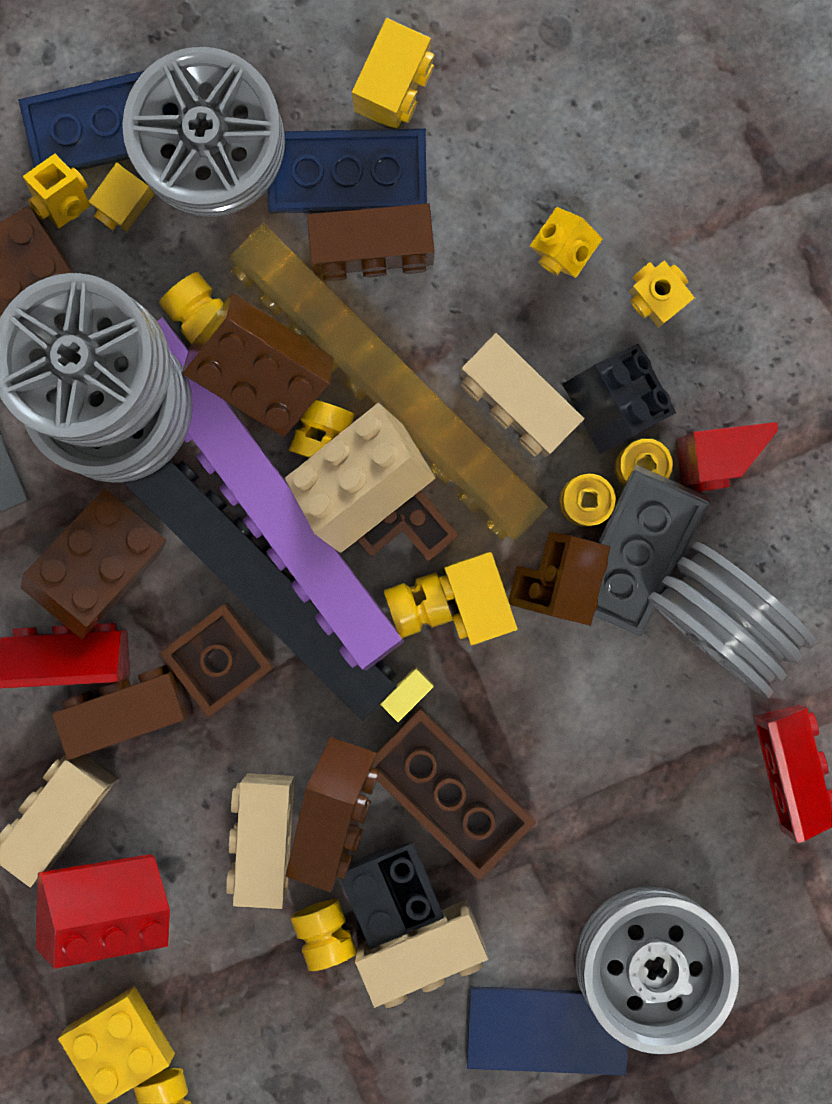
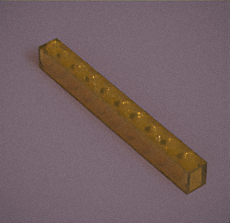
M264 223L229 256L236 265L231 272L247 288L254 283L264 293L260 301L275 316L282 311L292 321L288 326L290 330L306 340L310 339L317 347L334 357L332 372L339 368L349 378L344 384L359 400L367 396L375 405L379 402L404 425L419 452H423L433 462L429 467L433 474L445 485L451 480L462 491L457 497L473 513L480 509L490 519L485 525L501 541L506 537L511 541H515L548 508Z

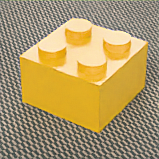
M386 18L352 90L354 112L391 129H399L402 121L409 123L418 103L415 100L418 93L416 90L419 85L423 87L427 85L434 69L432 62L435 54L431 53V38Z
M486 552L443 567L446 575L439 577L446 600H455L459 613L453 614L452 618L460 639L467 637L472 646L518 630L492 552Z
M135 986L69 1024L58 1038L97 1104H107L169 1067L175 1055V1052Z

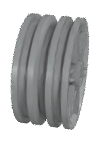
M191 47L167 54L155 61L140 75L126 101L123 114V136L130 160L152 191L161 200L179 211L203 217H217L235 213L258 200L268 190L279 172L284 156L285 132L275 97L262 75L251 64L233 53L211 47ZM204 84H210L214 90L204 100L199 96V89ZM168 103L175 104L178 107V115H164L163 107ZM240 106L246 107L248 109L247 119L234 118L235 109ZM207 121L211 129L205 130L204 137H199L194 129H200L202 122ZM168 144L176 147L171 159L164 158L161 154V149ZM242 147L247 151L246 158L240 162L234 161L232 155L235 149ZM200 167L209 168L211 170L210 177L206 180H199L196 177L197 169Z
M81 273L50 276L23 290L11 301L1 315L0 398L8 410L28 427L71 445L101 447L115 444L132 436L142 429L159 409L166 395L171 370L170 352L165 335L158 322L146 308L111 282L93 275ZM66 314L62 331L57 327V318L60 315ZM104 318H109L112 326L99 331L100 321ZM36 350H44L47 354V357L44 356L35 362L31 360V355ZM74 352L81 355V359L77 364L70 361V357ZM127 357L129 361L128 368L124 372H118L119 358ZM57 388L56 403H50L48 394L51 390ZM103 393V403L98 407H92L90 404L91 396Z
M104 318L100 321L99 331L112 326L109 318ZM36 350L32 354L31 360L35 362L44 356L47 357V354L44 350ZM169 350L171 370L166 395L155 415L143 427L144 432L139 439H134L132 435L115 444L94 449L93 447H81L64 443L40 433L27 425L25 427L37 448L48 459L65 469L103 482L121 483L138 480L163 467L176 454L185 440L193 411V397L189 379L182 374L183 366ZM76 352L70 357V361L75 364L81 359V355ZM129 361L127 366L121 370H118V372H124L128 368ZM57 388L51 390L48 394L50 403H56ZM103 393L91 396L90 404L92 407H98L103 403Z
M696 541L690 547V551L694 555L692 559L689 560L682 557L677 562V567L683 579L679 580L674 577L665 576L661 581V585L665 589L664 592L660 595L653 591L647 599L668 621L704 653L753 691L769 699L774 693L769 686L771 682L775 680L782 684L787 678V674L780 662L783 660L798 665L804 658L799 651L800 648L804 646L811 649L817 643V640L793 613L761 585L716 551Z
M649 886L632 888L616 894L600 905L590 916L581 931L577 943L575 971L579 988L585 1001L604 1029L619 1042L630 1048L651 1054H672L691 1049L712 1036L721 1027L733 1008L739 987V965L732 941L725 929L711 914L692 899L679 892L667 888ZM632 925L641 926V939H630L628 935L629 927ZM674 925L680 926L683 934L671 940L668 934L669 929ZM649 958L653 961L656 958L659 962L660 967L656 971L652 968L649 971L646 968L645 962ZM612 960H619L623 967L613 974L609 973L607 969L608 963ZM693 961H699L702 966L701 972L696 976L689 974V965ZM631 996H639L641 998V1007L630 1009L627 1006L628 999ZM677 996L680 997L682 1001L681 1006L676 1010L669 1009L667 1006L668 1001L675 999Z

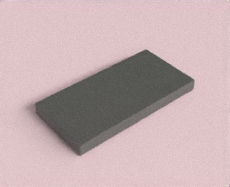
M635 464L597 542L611 546L608 556L607 570L604 573L598 596V607L594 613L595 617L642 636L656 609L647 598L653 591L660 595L664 592L665 589L661 585V581L665 576L672 577L677 567V562L683 556L710 503L709 496Z

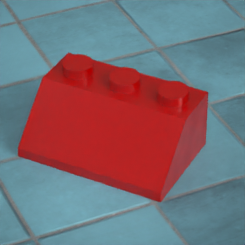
M778 422L696 431L676 439L681 485H692L693 490L697 492L731 487L730 480L742 477L777 433Z
M97 623L83 640L65 625L52 626V634H37V627L12 628L13 636L0 638V689L119 682L130 677L127 629L116 630V623Z
M796 705L754 715L753 719L780 830L796 843H800L832 828V790H827L824 775H827L829 770L823 751H817L814 736L819 735V727L814 713H808L806 707Z
M152 854L38 872L35 948L53 969L168 947L170 908L156 859Z

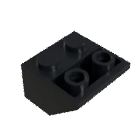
M639 343L591 366L562 384L576 411L585 418L582 422L600 454L676 413L671 404L669 394L663 389L652 369L650 359L644 354Z
M413 842L379 850L351 862L346 878H340L370 949L445 918Z

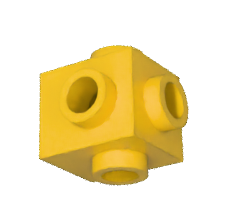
M53 154L23 175L24 181L32 195L28 199L30 206L40 219L43 220L48 217L58 229L77 218L91 206L84 192L88 185L82 175L75 168L70 169L56 154Z
M556 207L530 244V247L541 257L538 263L544 269L556 276L563 272L576 278L603 238L582 217Z
M665 260L657 267H654L651 262L644 266L632 277L636 284L629 290V293L633 296L630 299V303L636 312L644 319L649 316L658 328L695 298L685 286L688 284V280L684 273L674 264L670 267ZM655 287L661 289L663 296L656 293Z

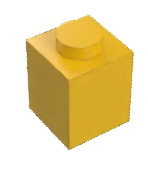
M116 163L88 202L97 210L93 217L112 231L118 225L127 232L154 196V192L147 184Z

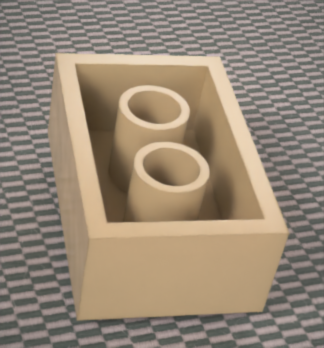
M497 333L461 369L460 377L463 380L460 386L476 402L483 398L492 407L489 412L491 417L505 430L511 425L521 435L518 443L533 457L541 454L544 458L550 455L585 419Z
M379 402L285 477L314 534L339 553L346 550L435 479L434 474L404 425Z
M64 755L60 760L57 759L43 776V779L48 782L46 786H41L36 793L33 791L18 811L23 814L22 818H17L11 825L8 824L0 833V865L30 888L37 883L38 872L51 869L118 780L87 755L67 760L66 755Z
M247 773L243 780L237 783L236 788H233L231 812L238 813V823H235L234 829L230 830L229 853L236 854V862L232 863V868L228 870L227 894H234L233 906L282 909L284 906L289 878L285 877L291 849L295 776Z
M467 899L442 909L445 918L370 949L367 941L357 945L355 963L374 1008L383 1004L385 1008L397 1006L408 999L407 994L420 988H422L423 992L435 990L445 984L444 978L458 972L460 976H467L483 967L482 962L488 960L486 945Z

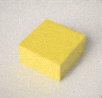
M415 666L380 705L399 722L434 687V684Z

